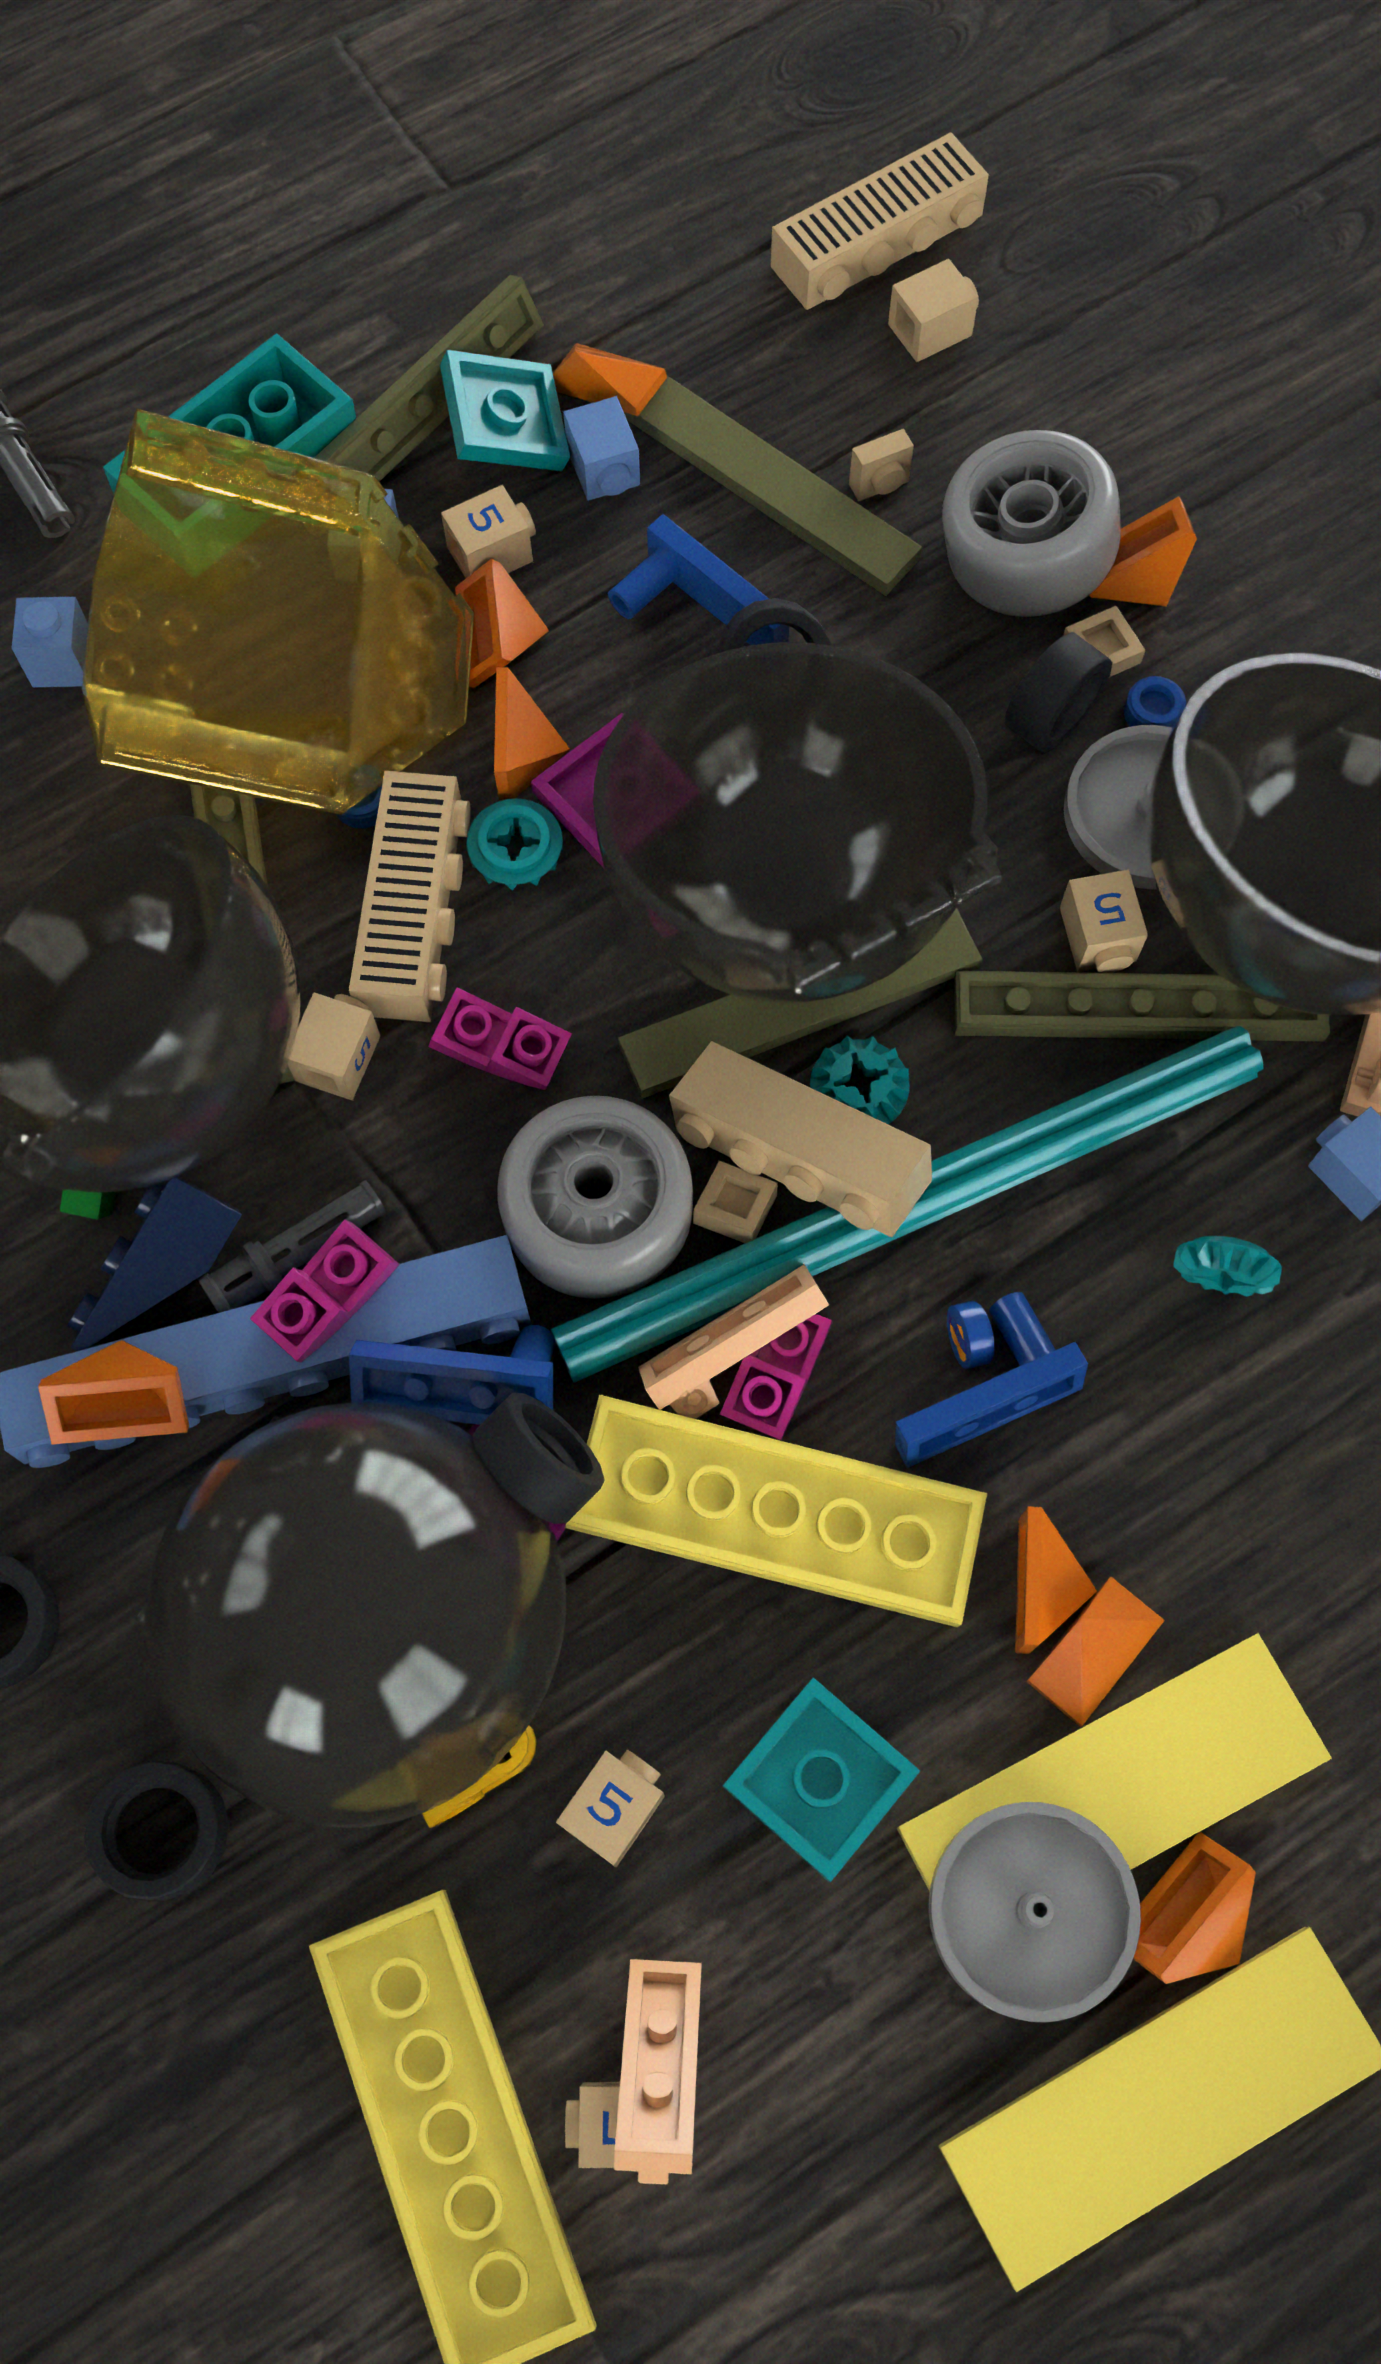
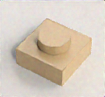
M904 428L852 448L849 486L858 501L876 494L884 495L891 493L902 484L909 482L914 445Z
M1117 606L1065 628L1064 635L1071 632L1076 633L1112 660V669L1109 677L1142 662L1145 649Z
M719 1161L693 1210V1224L743 1243L754 1240L777 1197L778 1183Z

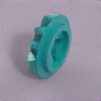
M506 799L491 804L476 816L467 834V851L472 867L476 868L484 876L488 884L493 881L502 883L512 891L518 884L531 882L537 886L540 878L549 870L556 871L557 861L561 850H563L562 831L555 816L544 806L526 799ZM515 827H519L524 845L531 847L521 848L516 861H511L510 856H508L507 847L500 845L510 844L511 837L515 835Z
M846 1036L840 1043L831 1048L825 1047L815 1066L812 1067L810 1088L886 1124H890L900 1115L909 1096V1068H905L899 1059L896 1048L889 1049L879 1044L874 1036L866 1040H852L849 1036ZM853 1064H856L857 1068L861 1069L865 1077L875 1076L876 1079L879 1078V1080L871 1082L867 1104L865 1103L864 1096L859 1094V1090L855 1086L845 1087V1085H842L850 1081Z
M1203 1236L1180 1244L1176 1249L1173 1265L1187 1282L1199 1283L1204 1290L1214 1289L1223 1292L1225 1295L1228 1293H1239L1246 1297L1254 1293L1265 1294L1272 1292L1274 1286L1280 1283L1282 1266L1279 1261L1262 1247L1245 1240L1226 1236Z

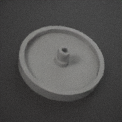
M1140 725L1123 728L1093 743L1076 763L1064 798L1066 828L1080 855L1102 874L1129 869L1134 887L1142 889H1168L1183 886L1207 874L1226 854L1236 834L1241 817L1239 788L1232 771L1224 759L1199 738L1175 728L1158 725Z
M1042 1802L1013 1803L990 1810L973 1819L946 1846L935 1868L929 1894V1920L933 1940L938 1954L950 1975L967 1994L986 2008L1018 2020L1029 2022L1060 2021L1072 2018L1095 2007L1118 1986L1132 1963L1139 1940L1141 1924L1139 1895L1134 1877L1122 1853L1114 1842L1093 1822L1076 1812L1053 1804Z

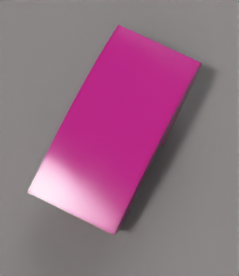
M457 987L428 1047L488 1073L545 1090L572 1033L518 1007H515L513 1014Z
M344 1219L302 1270L292 1267L250 1319L292 1358L302 1363L333 1336L369 1300L400 1264L355 1224Z
M815 1314L743 1358L720 1415L782 1440L833 1323L832 1320Z

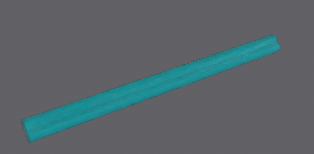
M1242 1026L1233 1027L932 1160L931 1183L892 1238L873 1228L870 1230L858 1228L848 1222L839 1211L828 1206L552 1328L551 1332L557 1349L573 1383L715 1320L803 1264L811 1276L819 1274L1258 1078L1257 1072L1263 1070L1260 1050L1251 1045L1249 1032Z

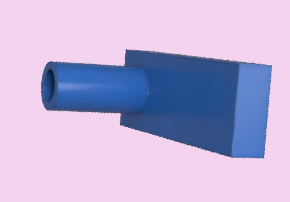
M664 514L647 527L648 557L608 592L609 600L616 611L623 617L632 619L673 582L726 626L735 613L755 601L769 599ZM781 624L763 626L752 633L746 642L773 663L788 649L790 626Z
M1014 1292L1000 1298L990 1307L989 1313L1017 1360L1019 1367L896 1421L895 1447L906 1468L1082 1390L1088 1362L1077 1343L1073 1342L1056 1350L1022 1292Z
M539 1325L524 1327L517 1337L510 1357L356 1340L349 1353L351 1407L353 1410L481 1425L511 1393H523L541 1401L553 1410V1362H550L556 1346L553 1334L547 1328Z

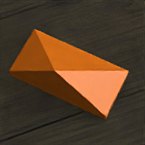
M576 343L555 369L553 377L556 391L592 403L617 396L623 412L639 416L667 379V374L664 368Z
M1180 496L1121 528V538L1116 560L1103 582L1090 594L1091 598L1167 607L1197 540Z
M494 559L487 561L455 587L466 686L476 688L496 673V667L506 666L549 631L502 564Z
M496 667L494 775L499 801L515 799L531 785V781L571 750L508 667Z
M123 1340L41 1379L38 1385L51 1445L187 1433L189 1428L178 1367Z
M1028 1506L1019 1518L1015 1653L1022 1654L1031 1653L1097 1592L1042 1507Z
M1110 1576L1026 1682L1081 1727L1165 1620Z
M1198 1832L1140 1903V1934L1133 1959L1165 1984L1240 1964L1256 1874L1251 1865L1203 1833Z

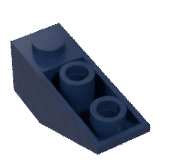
M172 1172L165 1184L153 1179L134 1211L135 1214L144 1218L131 1241L121 1235L119 1236L100 1268L111 1275L98 1298L86 1292L67 1324V1327L77 1331L71 1348L76 1351L88 1348L207 1273L240 1219L241 1212Z

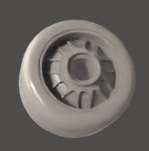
M1027 430L1008 434L983 445L972 453L955 472L943 501V531L947 556L955 579L961 588L979 604L995 612L1011 616L1032 617L1059 612L1075 605L1090 595L1110 572L1118 554L1121 538L1118 486L1115 476L1105 459L1083 440L1066 433L1051 430Z
M583 1096L559 1102L541 1111L530 1119L513 1138L503 1157L497 1185L498 1206L505 1233L508 1236L512 1250L519 1261L535 1278L550 1288L570 1296L587 1299H607L626 1295L645 1287L671 1266L684 1246L690 1230L693 1214L692 1175L687 1156L679 1140L672 1130L655 1114L644 1107L624 1099L609 1096ZM595 1184L611 1187L609 1193L599 1199H588L579 1194L584 1188Z

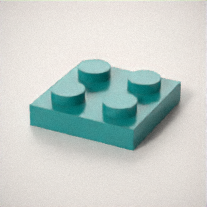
M446 350L440 363L457 459L563 471L570 459L551 364Z
M813 1677L724 1783L723 1788L830 1883L919 1774L920 1770Z

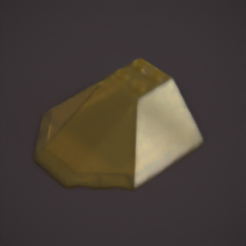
M137 408L93 576L82 693L99 765L342 815L382 786L384 771L401 772L466 724L474 612L460 593L454 596L435 569L438 565L436 559L412 526L408 524L404 527L384 499L388 493L373 475Z

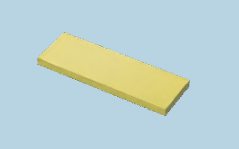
M599 1395L587 1445L601 1465L605 1481L601 1489L566 1523L565 1528L953 1627L962 1625L987 1493Z
M1259 1633L902 1824L897 1827V1830L929 1892L933 1874L942 1853L953 1837L964 1826L990 1810L1021 1802L1053 1804L1082 1815L1099 1827L1114 1842L1131 1870L1329 1761L1332 1757Z
M440 1890L309 1945L444 2364H521L595 2331L597 2325L446 1890Z
M1303 1927L939 2144L938 2147L1010 2284L1018 2292L1380 2070L1381 2045L1310 1927Z

